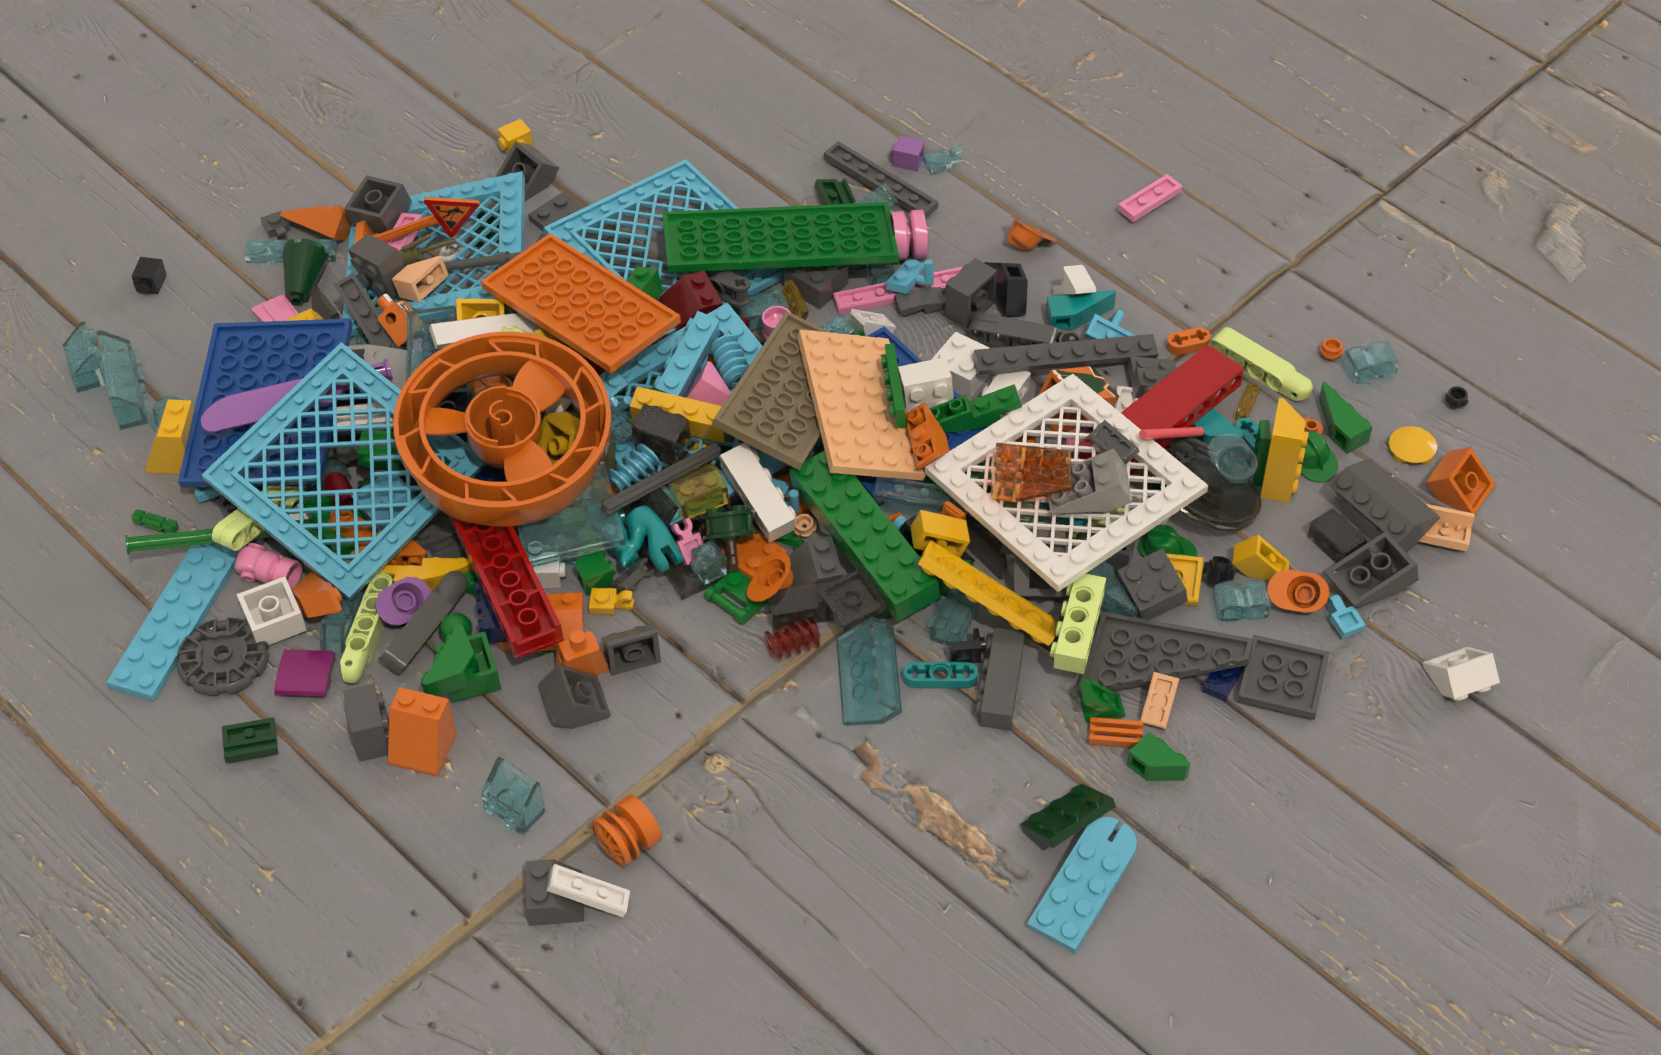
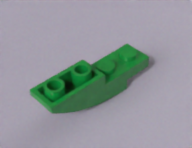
M1013 384L970 401L964 395L929 409L944 432H960L990 426L1001 419L1000 415L1021 408L1022 404L1016 386Z

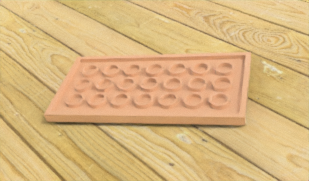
M799 330L797 339L830 473L923 481L926 476L925 467L922 469L917 468L907 423L906 427L896 428L895 418L890 419L889 404H892V401L887 402L886 387L890 386L884 383L883 371H886L887 368L882 369L881 354H885V344H890L889 339Z

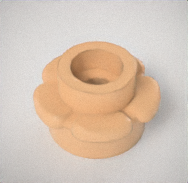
M800 514L795 519L794 531L798 536L809 537L817 528L816 522L808 514Z

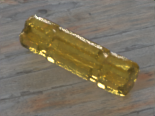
M1250 382L1247 385L1236 411V420L1249 418V413H1251L1256 397L1259 394L1260 386L1258 384Z

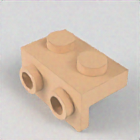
M1426 504L1441 518L1418 542L1467 552L1475 515L1473 513Z

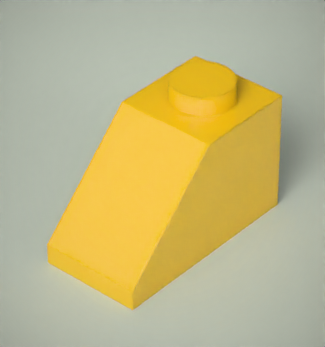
M1259 535L1237 543L1234 546L1232 564L1249 578L1270 580L1275 573L1289 570L1290 561Z

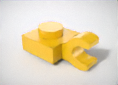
M592 588L589 612L590 614L615 615L616 609L632 610L634 607L633 592L625 590L618 594L617 588Z

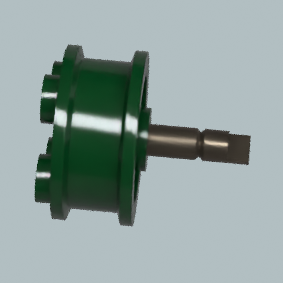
M748 505L731 506V511L724 512L723 508L706 509V514L700 515V519L705 521L706 535L702 536L703 540L719 538L721 541L726 540L729 572L738 571L736 539H739L740 536L758 534L757 530L753 529L752 514L755 513V509H748Z

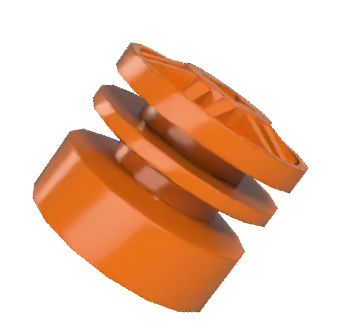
M628 794L614 804V813L604 811L601 817H596L591 821V828L598 843L605 853L620 867L629 865L631 859L636 860L640 855L639 848L643 851H648L662 840L660 827L652 813L632 794Z

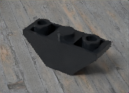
M984 262L997 270L996 297L1004 315L1025 316L1028 280L1021 264Z

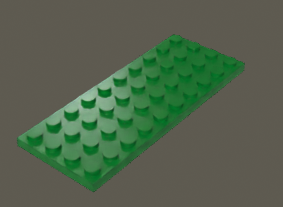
M888 202L663 212L668 273L899 263V253Z

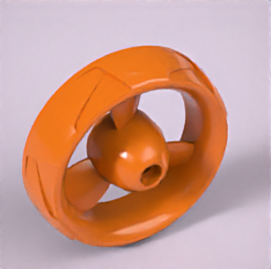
M484 333L447 345L431 355L416 368L406 381L397 399L393 419L394 437L397 451L404 467L416 480L429 502L443 513L466 523L487 526H515L536 523L568 508L585 491L594 478L600 462L605 460L611 436L610 401L606 388L595 369L569 347L555 340L530 333ZM516 375L512 388L506 387V385L495 386L480 392L471 400L465 413L452 409L437 408L451 393L473 381L492 376ZM565 394L574 403L579 412L580 426L572 446L560 460L552 464L548 455L538 446L542 435L540 412L551 407ZM466 432L471 449L488 466L504 469L507 482L482 481L454 471L444 464L433 452L426 435L443 436Z

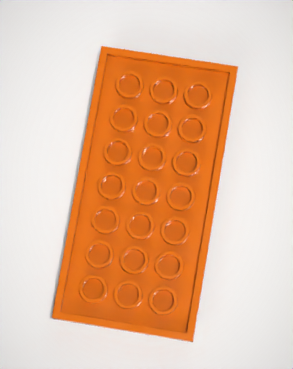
M551 233L480 281L482 289L609 373H613L681 323L679 314Z

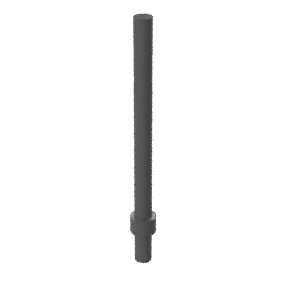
M505 251L493 256L447 261L444 264L447 271L496 264L503 266L522 252L510 253Z

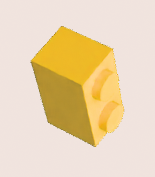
M920 510L910 526L913 547L915 549L924 550L928 542L932 540L960 558L970 543L967 522L963 519Z

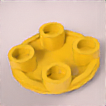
M1405 426L1396 429L1390 435L1388 443L1393 453V459L1398 463L1429 464L1437 450L1436 440L1431 433L1415 426Z

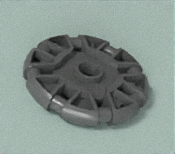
M227 617L226 620H210L196 627L194 633L190 636L187 635L180 644L176 657L179 660L176 664L177 671L183 682L187 686L192 685L193 689L199 693L219 696V693L228 692V694L236 693L251 685L252 680L263 673L269 659V653L267 652L269 644L266 641L256 643L249 625L244 619ZM201 639L205 641L202 645L199 643ZM222 651L229 652L225 657H216ZM201 672H203V675L200 678L197 677ZM218 678H227V682L218 683Z

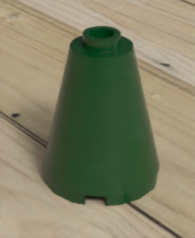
M290 239L283 246L285 297L292 304L300 305L308 301L328 261L329 253H326L325 247L316 241L301 239V242H294V239Z

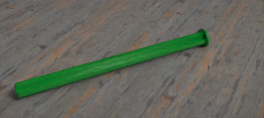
M304 519V523L312 524L310 519ZM213 529L134 537L125 535L127 555L135 551L212 544L216 542L212 540ZM263 531L254 539L270 538L272 536Z

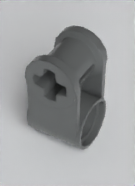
M731 270L720 271L709 279L721 300L739 308L749 305V279Z

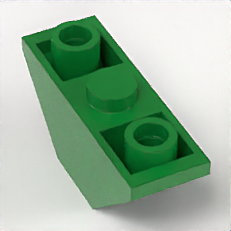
M457 624L454 631L448 634L445 645L441 652H437L429 672L424 673L421 680L424 693L442 696L465 688L477 669L474 651L463 625Z

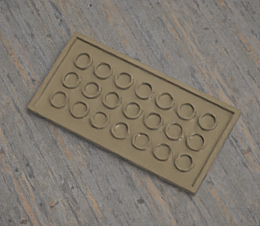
M786 311L715 416L712 426L800 471L819 440L821 433L797 335L799 330L827 331Z

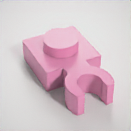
M689 518L683 519L685 524L683 531L679 529L677 523L672 524L671 528L673 533L680 537L676 544L683 555V564L689 565L709 554L700 533L692 534V522Z

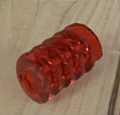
M813 616L810 617V621L807 618H803L801 624L797 621L792 622L791 628L786 624L783 625L782 632L779 628H774L772 634L769 631L764 632V640L770 656L775 655L779 661L782 660V652L791 657V649L793 648L798 654H801L802 645H804L807 651L811 650V642L817 648L820 647V633Z

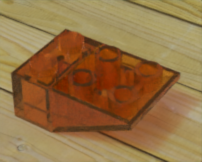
M996 443L991 462V500L1020 502L1071 490L1070 450Z

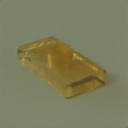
M786 280L780 294V299L784 307L792 314L806 320L809 310L805 300L801 296L794 280Z

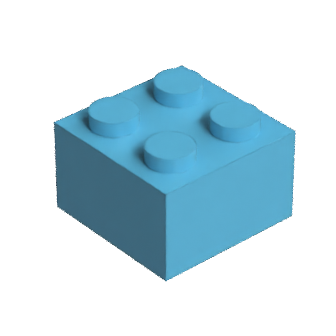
M392 476L393 487L407 486L399 476ZM379 477L374 480L375 488L389 487L388 477ZM371 483L360 489L371 488ZM411 491L412 501L416 497L413 491ZM393 492V503L407 502V492ZM375 493V504L389 503V493ZM357 494V505L371 504V494ZM393 508L394 518L404 508ZM375 509L376 520H390V509ZM359 510L366 521H372V510ZM377 525L376 532H381L387 525Z

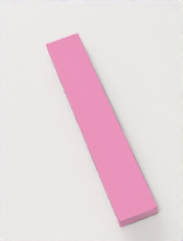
M963 266L934 272V284L932 286L916 284L911 290L925 287H940L942 293H946L945 286L947 281L951 277H955ZM886 282L835 292L833 293V300L840 315L849 313L852 309L864 310L897 303L895 294L899 292L887 290Z

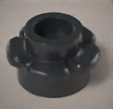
M1454 386L1449 389L1448 394H1445V401L1453 408L1465 407L1468 404V393L1462 387Z

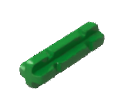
M136 509L131 517L133 523L139 525L144 523L145 527L161 532L164 531V533H174L179 528L178 522L175 520H166L165 517L149 512L146 514V511Z

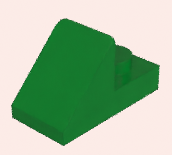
M1088 678L1079 683L1082 693L1081 707L1087 723H1090V717L1121 719L1126 716L1120 694Z

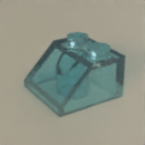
M499 756L481 792L484 803L483 807L490 815H497L503 819L509 828L513 830L518 829L525 834L546 812L541 785L538 781Z

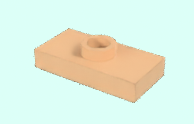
M1157 672L1153 673L1140 720L1143 721V724L1166 730L1179 678Z

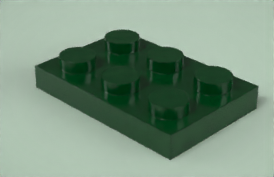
M1085 784L1073 787L1063 797L1053 800L1046 808L1031 814L1020 826L1024 834L1054 848L1114 809L1116 805L1112 797Z

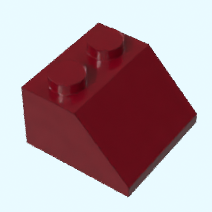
M705 271L682 276L659 297L660 303L680 315L681 323L674 327L676 331L685 327L690 318L694 319L697 311L708 314L723 305Z

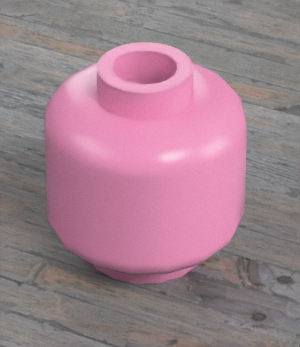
M248 543L238 550L234 569L241 575L240 578L242 580L255 582V567L259 557L266 551L264 546Z

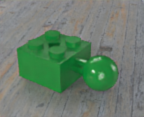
M461 613L447 615L440 624V634L446 641L448 634L454 631L457 624L463 625L474 651L477 669L465 688L448 693L451 703L501 689L498 670L485 631L472 635V623L466 615ZM445 642L435 645L436 652H441Z

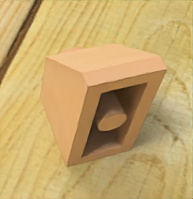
M436 256L407 265L392 278V281L400 298L420 302L446 279L449 274L442 257Z

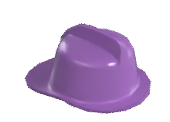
M406 577L400 579L378 594L375 601L378 616L390 625L399 626L407 623L431 594L430 589L419 578Z

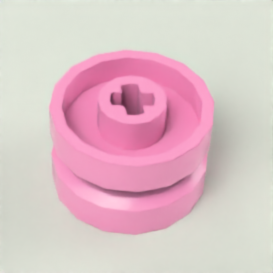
M923 209L910 211L908 225L903 211L890 212L899 261L908 259L909 246L914 259H927L928 231Z

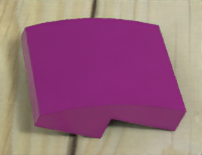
M284 649L276 676L274 694L326 696L331 684L330 673L336 661L335 651Z

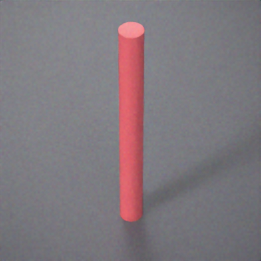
M1203 427L1140 430L1139 437L1141 439L1202 436L1204 429Z

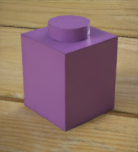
M899 136L896 144H892L890 156L893 157V166L918 172L924 159L925 141Z

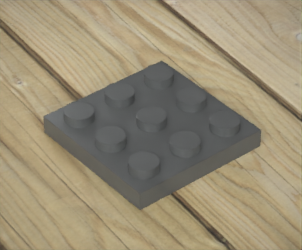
M1253 635L1254 645L1249 664L1245 667L1237 702L1315 720L1330 652Z

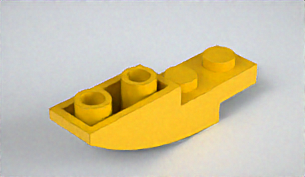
M439 557L423 558L422 566L387 564L379 572L390 575L393 583L406 577L419 578L428 585L431 593L450 571L456 570L464 574L472 571L476 575L469 559Z

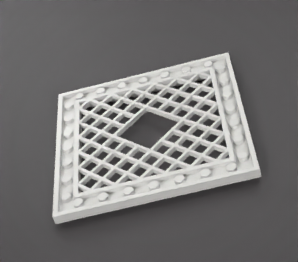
M1074 374L925 466V474L1057 592L1205 494L1208 490V485L1153 439H1141L1139 437L1141 429ZM1060 412L1059 419L1051 418ZM1063 412L1077 413V420L1063 419ZM1082 414L1089 421L1080 420V415ZM1106 420L1138 447L1140 452L1133 458L1139 463L1129 461L1126 467L1129 481L1143 482V490L1130 489L1131 495L1143 496V503L1132 502L1120 507L1124 508V515H1111L1110 511L1106 512V514L1092 512L1052 514L1050 510H1038L1039 502L1049 503L1048 497L1040 496L1042 463L1074 465L1086 460L1078 459V452H1091L1092 457L1096 453H1103L1094 444L1092 447L1078 446L1079 439H1088L1087 436L1089 435L1087 433H1079L1080 426L1094 427L1095 429ZM1040 424H1042V425H1041V431H1040V430H1032V429L1036 428L1037 426H1039ZM1045 424L1059 425V431H1045ZM1062 425L1076 426V433L1062 432ZM1023 436V442H1014ZM1027 436H1041L1040 443H1026ZM1044 437H1058V444H1044ZM1061 438L1075 439V446L1061 445ZM1005 447L1004 454H995ZM1008 447L1022 448V455H1009ZM1026 448L1040 449L1039 456H1025ZM1043 450H1057V458L1043 457ZM1074 451V459L1060 458V452ZM986 459L985 466H976ZM990 459L1003 460V467L989 466ZM1007 460L1021 461V467L1007 468ZM1025 461L1039 462L1038 469H1024ZM1130 468L1144 469V476H1131ZM1148 470L1156 477H1147ZM971 471L985 472L984 479L970 478ZM988 472L1002 473V480H988ZM1006 473L1020 474L1019 481H1005ZM1023 475H1038L1037 483L1023 482ZM1147 483H1161V491L1147 490ZM987 485L1001 486V493H987ZM1005 487H1019L1018 495L1004 494ZM1022 488H1035L1036 496L1022 495ZM1003 501H1018L1017 508L1003 507ZM1021 501L1035 502V509H1021ZM1020 514L1034 515V523L1020 522ZM1038 516H1051L1052 524L1037 523ZM1056 517L1070 518V525H1056ZM1074 518L1088 519V527L1073 526ZM1092 519L1106 520V527H1091ZM1037 529L1051 530V538L1036 537ZM1055 530L1069 531V539L1054 538ZM1073 532H1086L1087 540L1072 539ZM1054 544L1068 545V553L1053 552Z

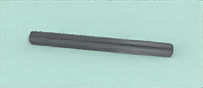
M712 443L601 502L602 511L606 514L615 512L721 455V448L716 443Z

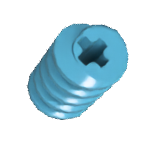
M727 334L716 339L710 349L721 378L728 388L734 389L749 366L747 365V359L744 358V352L741 350V344L737 342L738 337Z
M638 444V452L631 450L629 453L631 458L624 456L622 458L623 464L620 462L615 464L616 471L613 469L607 471L608 480L618 493L623 491L625 487L632 486V481L635 483L640 482L639 475L647 478V468L655 472L654 462L661 466L658 457L647 446Z

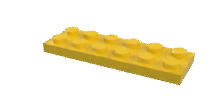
M932 540L928 542L918 562V565L921 566L925 573L932 576L936 575L949 588H957L965 593V596L974 603L979 602L987 607L991 614L1008 620L1013 628L1017 630L1022 629L1029 633L1034 641L1050 646L1056 635L1059 621L1057 618Z

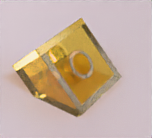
M712 463L692 470L667 483L683 519L693 518L706 513V509L718 508L730 503L727 485L719 469Z

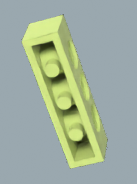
M1084 574L1068 585L1066 596H1069V601L1063 602L1061 616H1064L1063 622L1058 621L1055 636L1059 637L1058 642L1053 641L1050 657H1054L1053 668L1080 674L1085 673L1105 594L1106 578Z

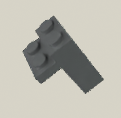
M1037 529L1036 537L1051 538V530ZM1055 530L1054 538L1066 539V531ZM1054 544L1053 552L1065 553V545ZM1013 553V592L1026 600H1029V596L1049 597V601H1064L1065 588L1059 592L1050 585L1049 589L1029 588L1030 567Z

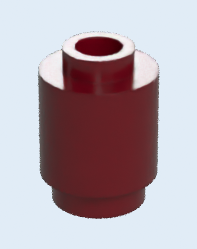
M333 472L324 480L326 491L353 489L347 477L340 472ZM335 495L329 496L333 505L336 506ZM339 495V506L352 505L353 498L351 495Z

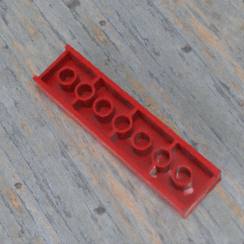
M1207 344L1123 410L1121 414L1141 430L1190 427L1242 385L1245 368ZM1161 438L1153 440L1155 442L1157 441V443L1162 448H1164L1176 438ZM1087 439L1079 446L1092 447L1093 443ZM1079 452V459H1089L1092 457L1091 452ZM1135 458L1130 460V462L1139 463L1138 461L1135 462ZM1130 468V475L1137 469Z
M449 516L515 659L564 641L561 624L513 526H487L466 523Z

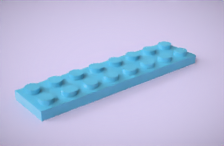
M218 543L193 545L190 547L106 683L109 689L153 702L156 700L176 664L179 662L176 657L180 644L187 635L190 636L194 633V629L202 624L233 573L238 551H233Z

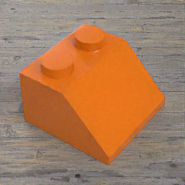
M1471 447L1448 451L1426 482L1438 501L1458 511L1473 513L1474 515L1496 485Z
M583 592L546 594L561 624L564 639L570 638V634L573 631L580 630L585 632ZM557 644L539 651L557 650Z

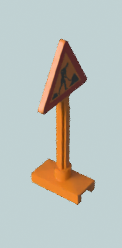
M424 197V203L432 215L380 234L374 233L365 220L356 224L354 244L367 234L383 242H388L435 224H440L447 235L453 238L480 206V201Z

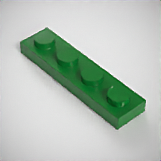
M894 343L885 344V354H881L882 369L887 368L886 371H883L884 383L890 386L886 387L887 402L892 401V404H889L890 419L895 418L896 428L906 427V416Z

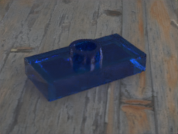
M1245 666L1211 672L1203 685L1202 692L1226 702Z

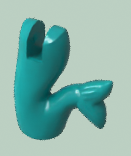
M640 506L631 511L627 516L626 522L630 532L629 540H610L612 547L621 554L620 563L623 568L641 548L645 535L648 538L649 556L658 570L661 572L669 570L668 561L664 556L665 553L668 554L675 565H679L684 561L683 555L668 528L648 506Z

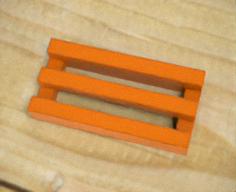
M1090 717L1089 744L1134 747L1142 739L1143 721ZM1095 733H1096V734H1108V735H1110V736L1095 735ZM1121 736H1132V737H1136V738H1127V737H1121Z

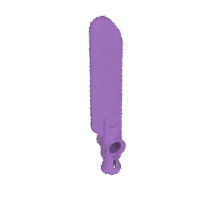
M384 359L381 363L370 365L386 379L393 380L388 359ZM302 379L224 397L216 401L204 412L201 417L202 427L208 433H215L256 423ZM350 384L336 385V395H342L344 391H350ZM354 387V393L361 392ZM332 388L325 395H332ZM333 400L319 401V408L332 405ZM313 405L309 410L315 409V405Z

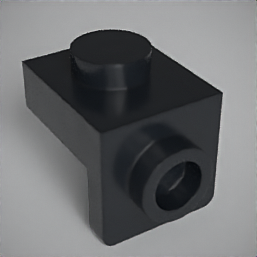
M979 628L973 629V640L950 642V662L981 663V653L986 652L985 638L980 637Z

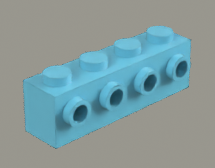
M697 311L694 319L690 318L688 320L684 337H679L675 345L676 351L673 357L669 356L665 362L663 375H658L653 386L655 391L681 397L686 396L711 350L712 343L719 335L718 319Z

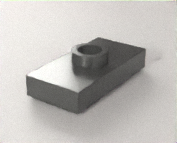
M1106 420L1087 436L1089 441L1103 453L1114 448L1125 465L1140 452L1136 445Z

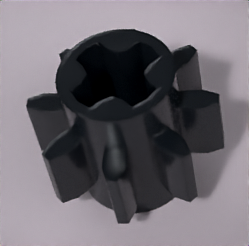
M1214 556L1212 560L1210 559L1209 562H1205L1202 573L1206 575L1209 584L1223 587L1226 583H1229V580L1233 581L1236 569L1232 568L1231 560L1228 558Z

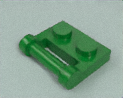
M740 571L727 573L714 586L708 587L704 593L705 599L709 602L714 601L735 616V620L742 625L748 622L772 600L770 597L764 601H751L747 596V588L751 579ZM721 594H726L744 608H739L737 605L732 603L730 600H728Z

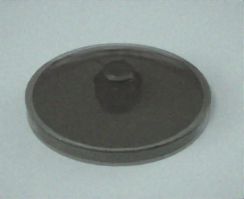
M1190 457L1179 460V462L1208 485V490L1205 494L1179 510L1182 514L1203 526L1222 531L1242 530L1255 522L1261 510V497L1256 487L1245 475L1225 463L1209 458Z

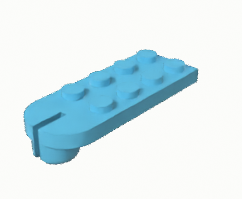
M1111 817L1099 818L1089 824L1027 922V928L1076 954L1135 856L1137 841L1133 830L1125 823H1123L1119 830V820ZM1116 835L1112 842L1109 841L1110 837Z

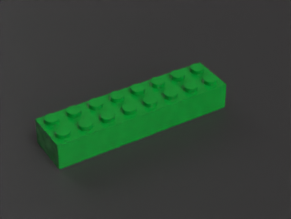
M825 450L806 460L800 471L794 467L789 469L793 489L798 491L800 498L828 534L832 536L838 547L897 622L940 598L938 579L925 573L921 566L918 565L920 560L918 554L855 475L830 473Z

